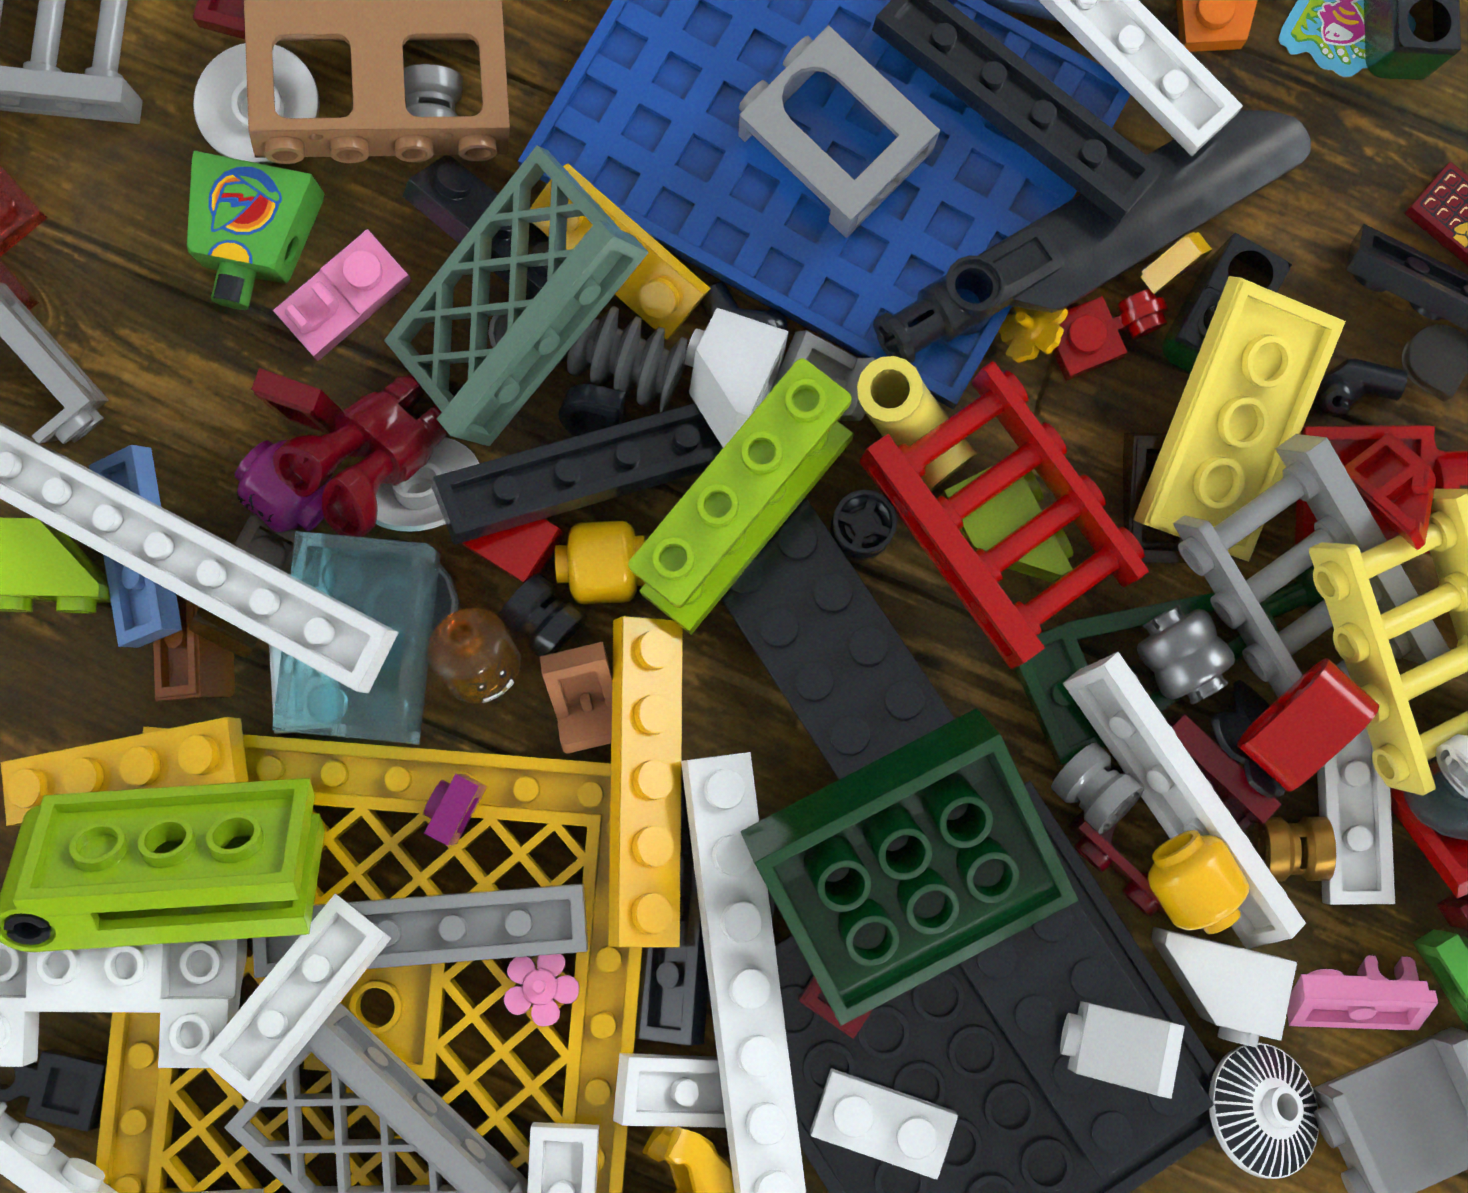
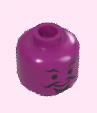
M269 440L261 442L247 454L235 472L234 477L239 481L237 499L251 513L257 514L276 532L296 530L300 526L306 531L312 530L325 518L322 511V494L326 484L308 497L297 496L294 491L279 479L273 465L275 451L287 440H281L274 444Z

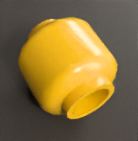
M627 521L576 523L568 533L567 545L555 546L557 583H569L572 597L580 604L624 603L632 600L637 592V586H644L645 582L631 572L628 562L644 544L645 535L635 536L632 525Z
M1191 830L1174 836L1154 851L1152 859L1155 863L1148 873V881L1152 891L1176 927L1185 930L1203 928L1207 934H1214L1227 929L1240 918L1241 912L1238 908L1245 901L1250 887L1247 878L1221 838L1212 835L1201 836L1198 831Z

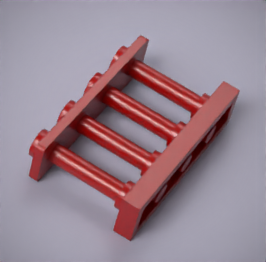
M992 361L984 366L972 381L980 397L910 446L905 443L897 446L889 434L885 435L866 449L859 462L881 493L894 506L895 512L1009 668L1013 669L1024 664L1045 649V646L1037 637L1042 632L1041 624L1107 576L1113 574L1122 587H1126L1139 580L1149 571L1142 561L1145 554L1139 541L1125 527L1117 528L1103 509L1106 501L1099 487L1087 475L1082 474L1079 476L1064 456L1067 453V448L1059 433L1046 422L1040 424L1026 405L1028 395L1021 382L1010 371L1005 370L1002 372L997 364ZM996 417L1019 448L948 499L942 495L935 498L921 479L925 475L924 467ZM1035 469L1057 501L986 552L981 548L974 551L959 531L964 527L962 520ZM1073 521L1096 553L1026 604L1020 601L1013 604L998 584L1003 579L1001 572Z

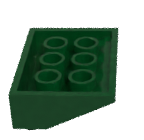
M977 708L740 831L762 879L840 1026L1079 901L1001 734Z

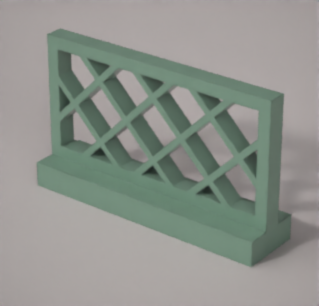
M537 145L384 341L441 410L442 413L438 416L437 420L450 436L490 446L649 252L633 235L622 231L548 150ZM545 172L552 179L551 205L545 208L530 209L531 189ZM568 198L573 202V204H568ZM585 216L593 224L574 249L566 250L567 218ZM550 220L548 252L528 255L529 223ZM512 225L511 257L491 259L492 238L501 227ZM548 265L546 284L534 299L526 300L527 268ZM510 270L509 302L489 304L490 272ZM473 274L472 305L453 308L454 286L463 275ZM508 314L507 332L494 348L487 349L488 316ZM471 318L469 351L451 352L452 320ZM435 322L433 354L419 355L410 342L425 323ZM469 362L468 380L459 392L453 396L449 391L450 364Z

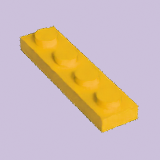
M224 717L1 762L6 826H21L26 812L41 805L43 795L248 782L241 718Z

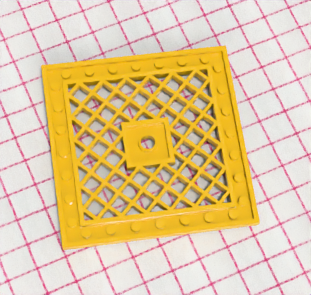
M143 727V734L169 728ZM243 734L248 782L310 778L315 795L313 805L355 808L331 829L322 820L325 829L322 852L328 848L349 874L325 894L317 886L314 905L327 904L334 894L342 895L355 883L360 886L370 900L387 899L367 873L391 852L413 879L390 899L409 897L420 887L427 896L443 895L431 880V877L455 857L478 883L469 892L499 890L494 883L519 862L522 863L541 887L563 885L584 867L582 884H584L589 950L576 953L574 978L579 982V995L572 1003L569 1044L553 1025L543 1027L534 1023L531 1016L533 1004L525 1013L530 1018V1021L507 1041L502 1038L483 1013L505 995L510 988L519 986V984L509 978L507 970L498 959L481 960L500 982L501 986L477 1006L454 979L456 975L473 961L457 962L450 969H448V963L366 969L340 1003L421 1079L434 1080L438 1076L439 1058H441L459 1080L441 1098L449 1104L466 1089L489 1116L475 1130L481 1136H484L496 1125L518 1152L508 1161L516 1169L525 1161L529 1165L530 1143L507 1115L531 1094L554 1121L553 1123L599 1125L596 1193H623L628 1126L620 1125L613 1121L619 1053L635 1052L642 947H608L611 763ZM455 774H465L485 784L487 788L471 818H483V820L459 839L457 844L447 846L449 849L423 870L402 843L425 823H430L431 818L423 815V812L438 783L441 780L451 783ZM374 810L419 814L394 835ZM364 818L384 844L359 864L338 838ZM501 820L546 823L547 825L522 846ZM565 825L587 827L585 849ZM491 827L513 854L487 875L466 848ZM556 832L578 859L551 881L529 853ZM247 946V959L243 978L249 973L254 978L253 952ZM535 956L531 959L535 963L536 967L539 956ZM564 969L563 972L556 978L565 975H571L568 973L566 969ZM266 977L254 978V980L260 985ZM379 988L385 990L392 997L395 1009L393 1017L388 1023L382 1025L373 1024L363 1016L360 1004L364 993L368 989ZM447 992L466 1016L442 1036L445 993ZM556 999L554 1000L559 1008L564 1005V1003H560ZM112 1012L96 1166L105 1174L103 1182L118 1193L206 1191V1189L228 1172L241 1189L264 1188L242 1162V1159L250 1152L244 1146L234 1152L213 1126V1123L234 1105L240 1110L247 1103L248 1099L211 1068H190L179 1078V1068H158L160 1013ZM473 1023L495 1051L470 1072L447 1043ZM538 1028L560 1056L535 1077L512 1049ZM311 1052L304 1060L303 1069L329 1072L307 1091L300 1084L301 1094L320 1093L332 1082L331 1070ZM502 1058L524 1087L499 1107L477 1079ZM567 1064L562 1110L542 1085ZM205 1070L208 1071L228 1096L206 1116L183 1089ZM285 1081L281 1087L287 1093ZM346 1085V1092H347V1093H354V1092ZM357 1105L359 1108L347 1117L348 1128H350L362 1116L366 1115L380 1133V1117L368 1105ZM301 1106L304 1116L322 1136L323 1139L321 1140H335L334 1125L319 1106ZM176 1107L192 1128L171 1145ZM288 1108L271 1122L260 1109L250 1122L268 1140H285L277 1129L288 1120ZM394 1131V1139H402V1138ZM198 1136L221 1163L201 1182L197 1181L177 1156L182 1149ZM356 1152L349 1153L350 1172L352 1173L351 1186H354L357 1182L361 1186L382 1185L371 1171L382 1162V1152H377L365 1163ZM396 1152L417 1178L411 1185H430L429 1167L416 1152ZM290 1153L284 1154L290 1160ZM305 1153V1175L315 1185L322 1186L306 1166L319 1153ZM168 1174L179 1188L167 1187ZM276 1178L264 1188V1193H274L283 1184Z

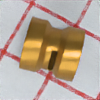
M1270 817L1264 824L1255 823L1253 847L1277 881H1285L1290 875H1301L1307 881L1331 880L1336 868L1337 855L1334 830L1327 817H1303L1298 823H1287L1282 817Z

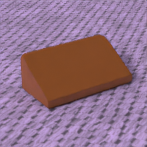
M176 594L182 630L153 642L155 702L233 696L235 693L234 653L189 630V626L200 606Z

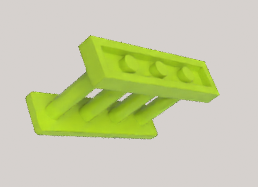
M798 359L629 560L628 566L631 572L645 582L644 586L639 590L641 595L692 635L853 440V432L838 422V419L851 405V394L806 359Z

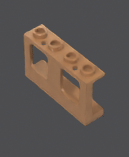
M244 0L248 129L255 158H266L271 162L279 164L297 163L302 161L304 157H331L343 163H357L368 159L369 156H396L398 159L406 162H422L432 158L433 155H459L461 158L469 161H485L494 158L497 154H508L510 123L502 0ZM408 40L475 41L479 48L482 91V110L475 116L417 117L411 115L405 105L403 45ZM346 41L351 49L352 112L342 118H284L278 115L275 111L273 47L276 42Z

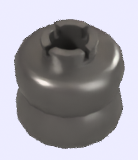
M1179 604L1143 625L1150 633V636L1138 644L1137 652L1143 663L1154 672L1157 685L1165 697L1173 700L1187 694L1190 698V703L1194 704L1202 699L1201 697L1204 699L1228 684V681L1221 674L1234 664L1235 658L1230 647L1217 636L1214 622L1205 610L1196 609L1184 615Z

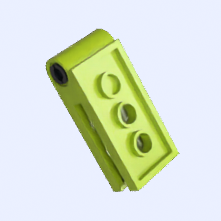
M310 778L43 795L41 805L30 809L23 817L0 893V942L19 951L45 952L310 934L325 833L320 813L312 814L315 795Z

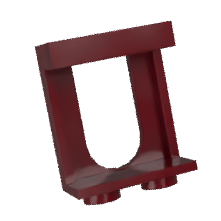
M1185 714L1170 716L1166 720L1205 778L1210 782L1216 794L1223 800V804L1243 832L1252 823L1264 824L1282 805L1275 798H1268L1252 788L1247 782L1245 770ZM1122 769L1119 771L1120 774H1125ZM1082 811L1068 826L1080 838L1074 845L1077 852L1102 873L1108 867H1111L1127 883L1121 890L1122 894L1146 916L1151 918L1158 912L1160 915L1169 918L1150 887L1148 881L1149 872H1139L1113 847V834L1118 822L1103 834H1099L1084 821V811Z

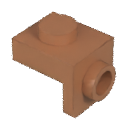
M603 642L540 656L542 676L557 717L560 743L565 753H573L610 744L612 737L613 673Z

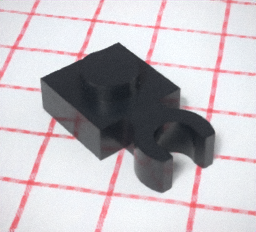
M53 1048L44 1050L41 1053L38 1065L37 1062L23 1067H13L15 1081L12 1086L0 1083V1102L11 1101L23 1096L30 1097L25 1117L83 1131L98 1128L102 1111L107 1061Z

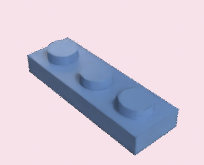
M129 445L89 465L90 470L161 507L150 447ZM103 554L118 647L139 648L182 630L176 593Z

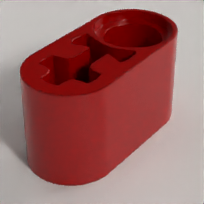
M1326 658L1308 670L1246 729L1239 739L1237 746L1287 792H1290L1305 783L1359 735L1377 714L1379 704L1331 660Z

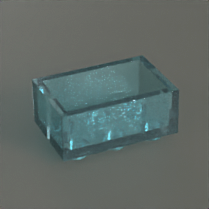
M296 531L291 576L399 633L369 693L357 692L281 651L272 730L419 745L441 553L427 543Z

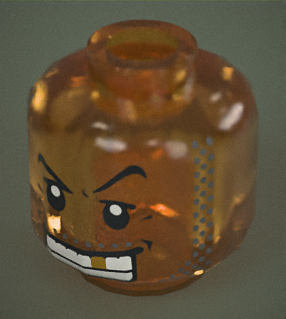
M475 607L456 611L446 616L435 627L428 640L427 656L431 667L446 690L458 700L472 704L491 701L503 695L514 684L520 672L521 654L517 644L504 622L489 610Z

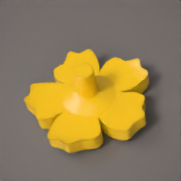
M1014 306L1016 315L1008 314L998 330L1002 341L1009 345L1006 356L1017 363L1032 360L1038 356L1039 349L1045 354H1050L1060 344L1064 329L1059 324L1067 317L1068 310L1065 308L1049 313Z

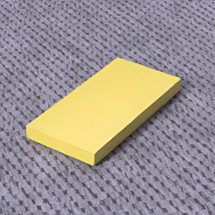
M1229 276L1133 520L1180 537L1173 523L1184 515L1207 520L1215 527L1283 478V470L1286 466L1275 448L1295 434H1301L1346 321L1243 278ZM1264 524L1228 549L1229 554L1249 562Z

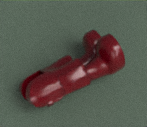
M412 374L398 377L380 392H372L361 396L357 401L339 412L334 418V431L321 436L305 435L287 440L273 455L275 472L282 482L294 491L297 496L301 497L312 495L326 484L322 494V511L327 523L340 536L349 540H358L370 532L376 524L378 514L376 494L380 485L384 483L396 486L410 479L421 467L427 464L433 454V449L448 434L437 420L442 412L435 404L419 419L415 420L408 412L419 402L425 394V390ZM349 455L355 458L366 457L355 465L340 471L329 481L337 466Z

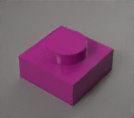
M455 774L451 783L441 780L431 794L423 812V815L431 818L424 834L447 846L457 844L487 786L465 774Z

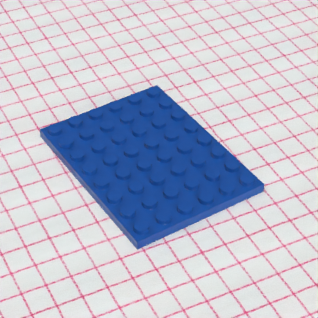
M613 0L518 160L519 166H521L537 145L548 150L562 166L567 163L669 252L773 310L779 311L782 315L860 358L874 357L876 359L887 357L878 342L873 326L874 319L884 312L893 315L917 301L918 292L945 276L950 266L958 259L969 255L977 256L1069 202L1077 191L872 31L876 16L891 0ZM947 0L1111 128L1114 126L1131 94L1103 66L983 0ZM828 25L940 129L933 152L847 238L828 222L831 209L753 135L746 142L738 136L739 114L741 113L739 105L745 95L761 80H765L770 84L785 69L783 61L790 50L805 36H809L814 40ZM816 71L783 104L784 110L790 119L854 180L897 138L843 85L825 72ZM544 172L540 180L548 184L551 178ZM956 289L958 295L963 300L969 303H981L972 291ZM1011 305L991 316L987 324L979 332L968 336L960 335L950 342H944L939 339L915 354V361L911 364L917 369L922 381L937 401L954 410L1010 311Z

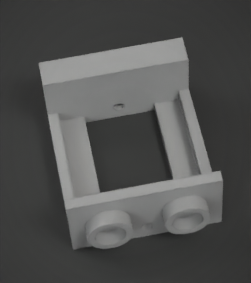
M828 25L814 40L809 36H805L790 50L783 61L785 69L770 84L765 80H761L745 95L739 105L741 113L739 114L738 136L746 142L753 135L831 209L828 222L847 238L933 152L940 129ZM816 71L825 72L835 78L897 136L855 180L806 135L784 110L783 104Z
M0 282L1 338L64 406L60 413L35 432L32 437L37 443L61 441L62 444H65L70 440L75 443L103 421L104 418L97 410L106 404L109 399L8 286Z

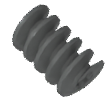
M612 306L601 320L595 318L556 365L558 366L567 357V371L574 377L581 376L591 366L590 381L593 385L604 386L614 375V389L625 392V396L637 385V403L644 408L648 407L661 395V413L667 409L683 374L688 338L682 336L670 350L664 348L665 328L659 326L645 340L641 338L642 318L636 316L622 330L618 328L619 308Z

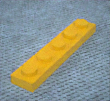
M622 616L613 620L608 947H680L683 628L673 620Z

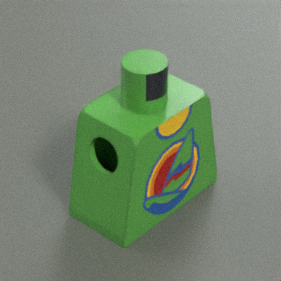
M194 151L191 165L187 249L188 253L201 266L217 270L211 301L233 309L248 310L256 278L277 283H287L291 279L325 195L312 174Z

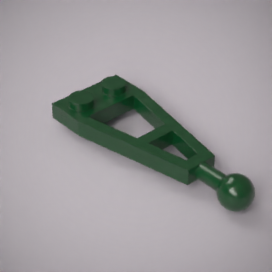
M1313 565L1298 575L1295 582L1283 586L1259 603L1276 632L1279 630L1273 618L1304 605L1313 608L1324 600L1317 591L1313 581ZM1215 593L1069 621L1037 636L1045 646V649L1024 664L1015 667V670L1057 765L1068 763L1077 753L1091 743H1097L1102 748L1106 746L1063 684L1077 670L1088 666L1077 640L1143 627L1152 619L1179 604L1184 615L1196 609L1205 610L1207 613L1215 612L1210 600ZM1240 634L1226 642L1232 650L1235 660L1243 656L1242 651L1247 646ZM1159 688L1149 694V697L1160 712L1182 698L1169 699L1161 693Z

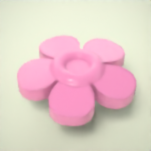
M562 954L539 955L537 960L538 970L535 963L527 956L516 957L510 962L507 968L509 978L523 986L512 987L505 993L504 1004L509 1012L521 1015L526 1013L533 1004L531 1016L534 1023L538 1026H550L558 1021L560 1010L553 999L560 1003L570 1004L579 995V982L576 978L569 975L556 978L565 969L566 960Z

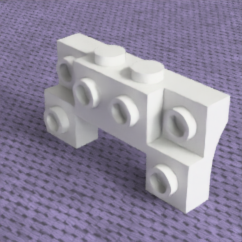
M247 938L45 952L19 951L0 942V1067H23L37 1061L39 1012L160 1013L158 1068H210L200 1057L239 1011L241 986L247 959Z

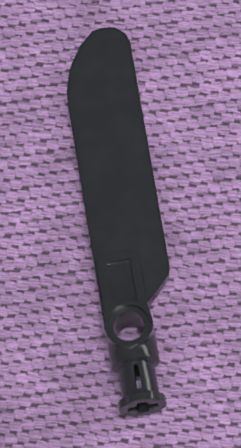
M1240 110L1233 119L1193 156L1173 139L1147 155L1160 165L1163 170L1152 186L1120 223L1080 194L977 256L969 255L958 259L950 266L945 276L918 292L917 301L893 315L884 312L874 319L873 326L878 342L887 356H896L913 363L917 352L939 339L944 342H950L960 335L968 336L979 332L987 324L991 316L1009 305L1049 313L1063 310L1299 167L1310 154V136L1304 125L1293 116L1275 111ZM956 289L972 291L981 303H969L963 300L958 295Z

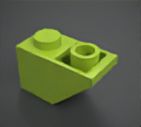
M988 469L944 490L941 495L948 499ZM1032 471L962 520L964 527L959 531L974 551L981 548L986 552L1042 511L1038 503L1044 499L1043 493ZM1063 529L1012 564L1008 569L1048 582H1053L1073 570L1068 561L1073 556V550Z
M0 518V611L33 612V601L56 602L57 612L93 614L96 613L97 603H111L106 575L67 534L37 518Z

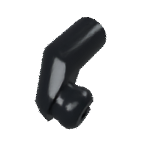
M1356 358L1347 359L1323 376L1315 396V403L1326 413L1338 416L1350 410L1349 406L1366 393L1397 401L1405 390L1407 371Z

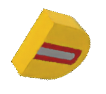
M1192 232L1181 238L1142 271L1143 275L1140 277L1155 294L1182 277L1213 249L1199 232Z

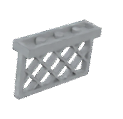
M341 1003L336 1006L260 1102L254 1103L248 1100L224 1127L292 1193H526L528 1189V1180ZM311 1052L331 1070L332 1093L301 1094L299 1066ZM286 1081L287 1094H274ZM346 1085H347L354 1093H346ZM368 1105L380 1117L381 1139H349L347 1106ZM301 1106H333L335 1140H303ZM262 1107H287L289 1140H268L250 1120ZM394 1131H395L402 1139H394ZM382 1152L383 1185L351 1186L349 1153ZM395 1152H417L424 1158L429 1165L430 1185H397ZM290 1153V1160L284 1154ZM304 1153H336L338 1186L315 1185L305 1175ZM442 1177L450 1184L442 1185Z

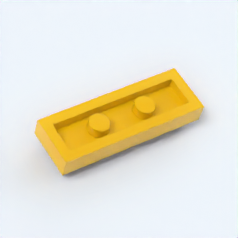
M567 163L563 167L622 231L633 235L649 252L615 295L655 330L659 326L665 328L664 338L668 340L675 334L711 288ZM552 179L545 186L530 209L550 207ZM568 198V204H573V202ZM585 216L567 218L566 250L574 249L593 224ZM550 220L533 222L549 237Z

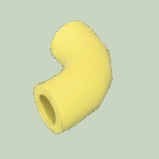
M896 356L880 357L870 362L861 372L857 384L858 399L865 413L884 437L889 434L897 446L902 443L908 446L912 445L949 418L922 381L917 369L906 359ZM965 438L925 466V475L921 479L929 490L932 491L963 468L978 453Z

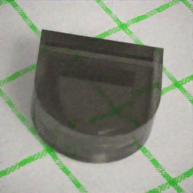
M1442 324L1428 326L1413 335L1407 341L1402 352V366L1407 371V377L1415 385L1443 402L1451 399L1468 372V336L1451 326Z

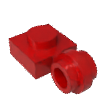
M1150 289L1138 292L1118 303L1121 315L1112 318L1103 296L1069 309L1067 317L1059 324L1064 329L1060 344L1053 350L1065 381L1122 359L1128 352L1119 333L1129 330L1132 339H1137L1167 325L1164 313L1168 311V307L1164 298H1156Z

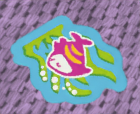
M1297 0L1282 26L1278 40L1281 45L1287 48L1291 55L1308 52L1320 68L1333 70L1342 77H1351L1362 68H1367L1365 61L1364 0ZM1408 14V25L1413 33L1416 27V22L1414 18L1410 14Z

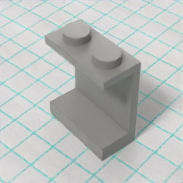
M1454 1027L1447 1028L1313 1088L1315 1097L1320 1105V1109L1314 1111L1319 1130L1331 1148H1339L1348 1170L1341 1173L1342 1181L1348 1193H1416L1468 1170V1032Z

